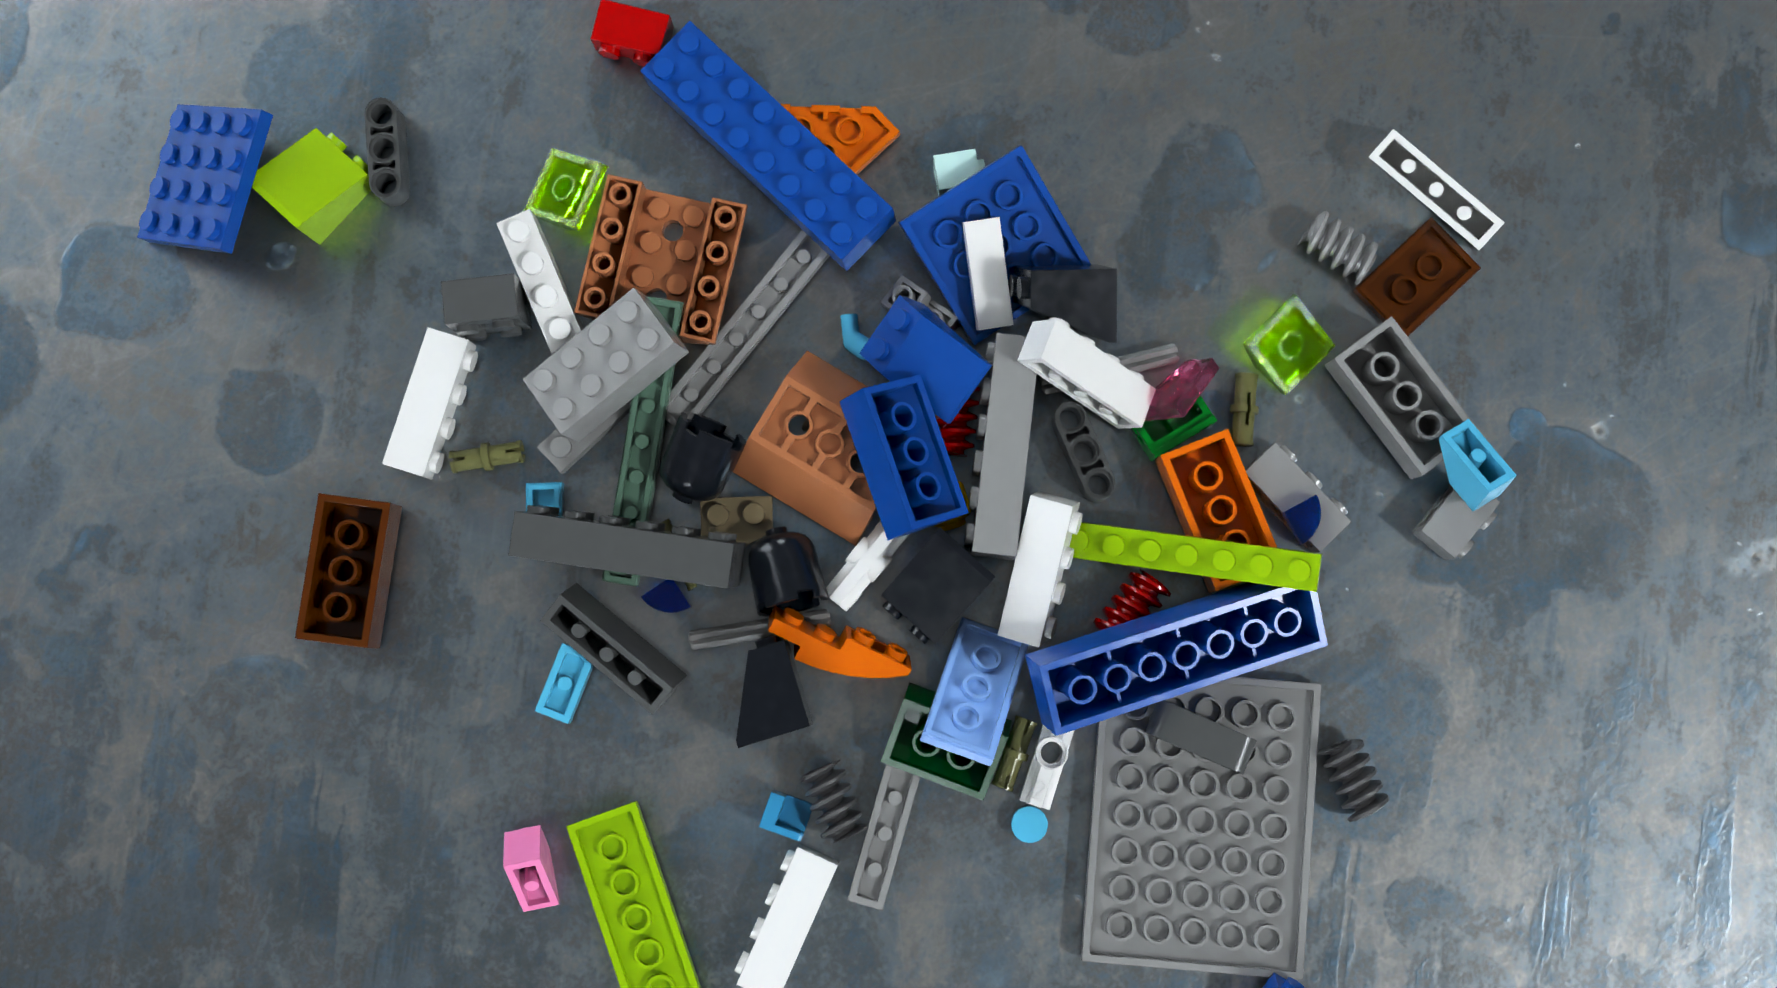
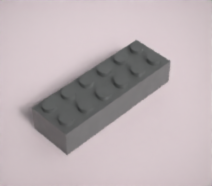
M528 505L527 511L514 512L508 556L727 589L740 586L746 542L736 541L737 534L715 531L709 532L708 537L700 536L701 529L685 526H672V531H665L666 524L636 521L635 526L629 525L630 518L609 515L600 516L598 521L594 520L595 513L564 510L563 515H559V508L543 505Z

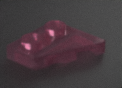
M1214 359L1187 360L1157 385L1145 421L1185 417L1220 369Z

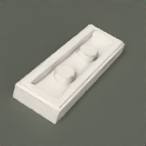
M1000 217L962 222L976 330L1014 325Z

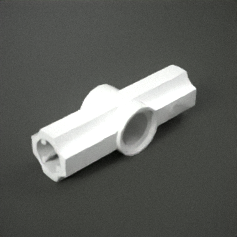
M880 520L869 536L863 537L845 560L846 564L826 587L828 597L847 612L863 594L862 592L870 583L873 584L893 560L891 558L910 534L887 540Z
M1042 724L1038 740L1033 748V756L1019 797L1020 801L1050 810L1063 765L1068 759V749L1074 730L1055 736ZM1048 742H1055L1060 748V755L1053 762H1046L1041 756V749Z

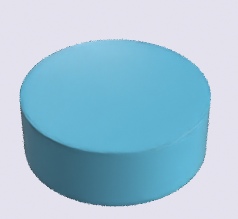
M1022 806L1012 815L1011 829L1014 835L1022 842H1037L1047 832V818L1035 806Z

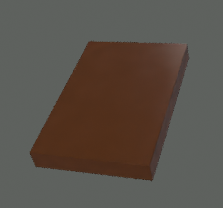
M1431 217L1352 291L1382 322L1392 316L1404 333L1409 336L1479 271L1481 267Z

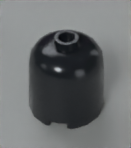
M681 412L660 464V476L666 486L673 491L672 496L683 503L692 504L693 500L701 502L713 500L723 491L747 441L740 434H737L734 439L724 433L727 426L718 421L694 413L691 420L687 419L688 415Z
M776 527L765 532L766 537L758 540L751 547L748 554V566L756 610L759 616L769 617L775 606L791 608L800 612L819 606V598L821 600L829 599L815 546L805 534L794 531L788 532L787 527Z

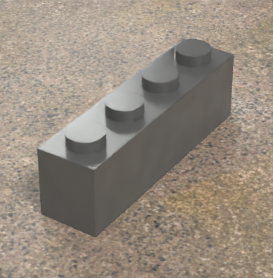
M578 583L561 593L540 620L652 715L669 699L687 676Z

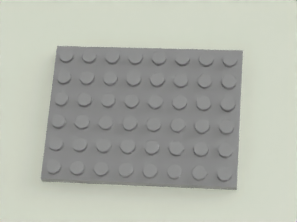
M1232 677L1165 700L1257 740L1243 775L1144 733L1156 703L1098 722L1081 961L1271 977L1273 973H1276L1285 979L1291 977L1295 980H1303L1322 684Z

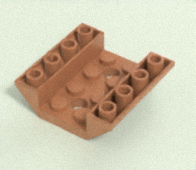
M608 174L574 313L595 320L632 288H636L647 297L653 292L661 291L666 294L668 300L685 303L679 335L682 343L715 345L748 205L712 197L711 203L675 196L648 190L641 181ZM670 224H679L683 227V234L680 239L669 241L664 237L665 228Z
M806 351L786 375L748 437L733 473L856 546L873 519L877 508L865 474L855 472L851 467V459L857 454L839 401L868 386L811 352ZM796 416L807 418L809 421L808 431L799 436L792 434L789 431V423L792 418Z

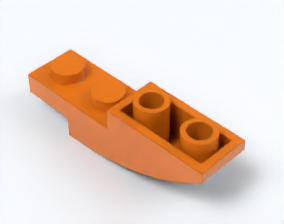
M777 606L774 607L768 618V631L794 643V659L812 667L832 673L864 678L907 676L912 670L910 656L903 647L895 643L887 645L877 640L873 633L862 627L854 629L846 625L839 637L829 626L820 623L816 626L804 620L803 615L791 608L783 610Z

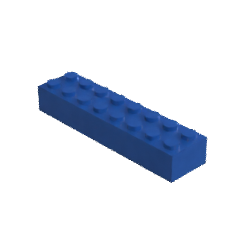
M691 21L640 70L648 86L844 270L848 271L896 222L893 208Z
M1248 582L1026 654L1025 657L1041 723L1055 736L1328 646L1317 592Z

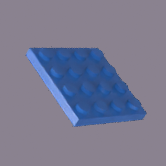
M177 104L176 110L170 118V130L166 144L160 151V163L156 177L150 184V196L146 210L139 220L140 229L137 238L151 243L232 254L273 115L262 109Z
M1022 145L1012 149L898 222L973 345L1002 327L976 330L962 222L1000 217L1008 281L1009 276L1014 275V266L1091 265ZM1010 296L1013 320L1030 310L1014 303V296Z

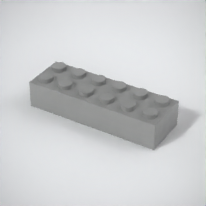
M997 333L994 343L988 342L985 359L992 366L989 369L990 378L983 379L980 405H986V413L979 415L976 440L982 441L981 450H975L972 466V476H978L977 487L971 486L969 493V508L974 512L973 523H967L964 537V547H970V554L976 557L1012 561L1017 556L1037 376L1035 372L1017 361L1027 337L1023 335Z

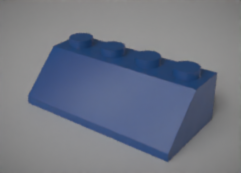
M921 375L865 387L839 401L887 540L915 533L969 513Z

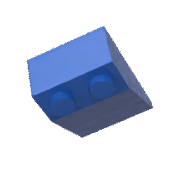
M899 295L859 353L881 375L890 381L921 375L934 414L951 424L992 366L924 303Z

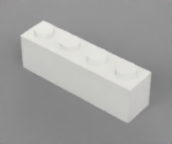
M1394 129L1369 156L1371 160L1478 250L1505 223Z
M528 209L496 224L550 352L553 354L584 329L579 315L574 313V303L540 223L531 210Z
M1051 317L1049 320L1032 322L1017 360L1117 429L1142 428L1156 389L1144 381L1143 375L1128 370L1121 365L1120 360L1116 356L1104 353L1097 348L1092 339L1079 335L1070 329V324L1065 320Z
M427 327L382 462L383 465L430 480L433 479L434 473L438 474L444 462V453L441 452L445 440L451 438L455 429L456 421L453 419L456 407L463 403L466 396L467 386L464 383L467 373L474 370L478 359V352L475 351L476 345L470 340Z
M1040 491L1030 495L997 636L1035 647L1042 646L1047 641V638H1053L1058 620L1053 617L1055 605L1061 604L1066 584L1061 582L1064 569L1069 570L1074 556V548L1069 547L1072 534H1078L1082 523L1083 513L1078 512L1080 502Z
M800 843L796 852L788 850L780 867V870L786 872L781 885L773 883L765 901V904L771 906L766 919L758 917L751 932L750 938L756 940L750 954L743 951L734 972L741 974L736 985L743 988H784L839 861Z

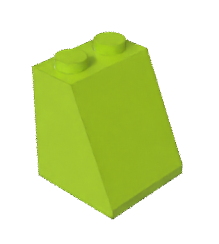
M317 128L259 168L252 188L292 225L319 245L371 191L368 165L357 155L351 160L343 152L347 146L332 132L325 136Z

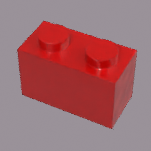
M601 0L590 39L601 56L613 60H618L619 56L633 59L632 61L635 64L644 67L671 40L674 26L668 14L609 0Z

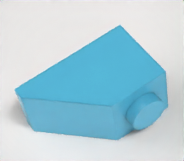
M1467 419L1439 437L1449 484L1473 512L1500 496L1517 476L1470 419Z

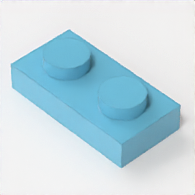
M561 644L535 708L536 712L566 724H571L594 667L570 645Z

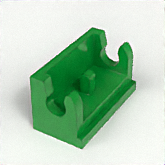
M1191 391L1145 419L1142 428H1131V431L1152 462L1160 455L1167 453L1210 427L1217 419L1211 413L1200 394Z

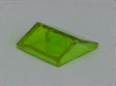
M551 148L523 211L530 209L535 217L562 229L579 231L608 166L598 161Z
M1293 294L1243 343V346L1254 367L1283 395H1287L1335 347V344L1299 297Z

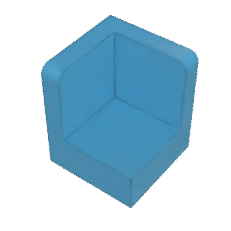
M773 789L759 827L801 842L812 812L810 807L813 804Z

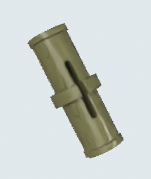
M1235 373L1234 404L1230 405L1229 412L1233 414L1231 437L1235 446L1239 447L1254 446L1255 415L1259 414V407L1256 406L1257 379L1259 375L1255 373Z
M522 440L491 445L489 442L481 443L478 448L449 451V459H453L449 463L453 474L481 468L490 471L494 470V466L518 462L524 463L526 457L522 452H525Z
M1017 715L1015 716V721L1004 747L998 768L991 781L992 785L1013 792L1023 761L1027 762L1029 755L1026 752L1038 723Z

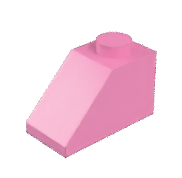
M541 826L504 832L503 867L523 912L559 905V895L550 847Z

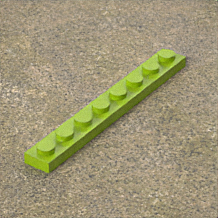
M1089 522L1081 523L1078 534H1072L1069 546L1074 548L1073 558L1313 592L1318 591L1322 561L1321 553Z

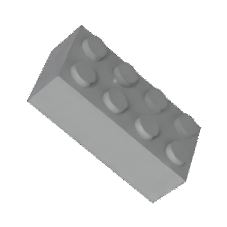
M632 288L525 376L523 381L560 434L580 442L687 355L689 351L649 298L636 288Z
M1392 316L1324 365L1411 480L1425 475L1444 461L1439 437L1467 419H1470Z

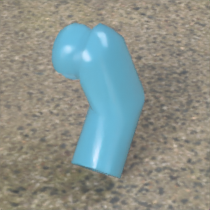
M858 314L841 315L842 337L845 349L857 358L866 360L859 353L869 338L859 332Z

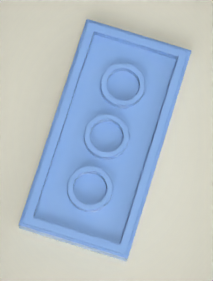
M961 617L920 741L991 766L1029 645L997 636L998 629Z

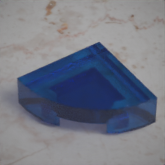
M1317 495L1282 513L1299 545L1307 542L1319 526L1321 506Z
M665 580L641 596L649 606L662 612L676 613L692 607L674 580Z

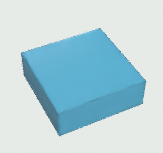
M526 483V511L528 505L557 507L559 508V515H563L564 483Z

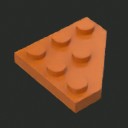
M781 104L857 175L900 136V131L876 106L840 108V105L800 107Z

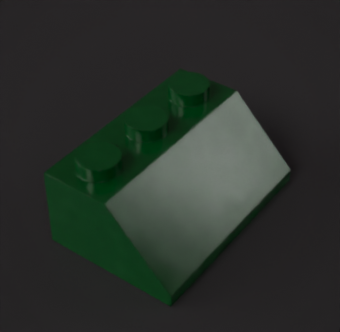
M909 682L880 762L984 801L1008 740L1012 720L1006 718L991 766L921 742L920 738L936 692Z

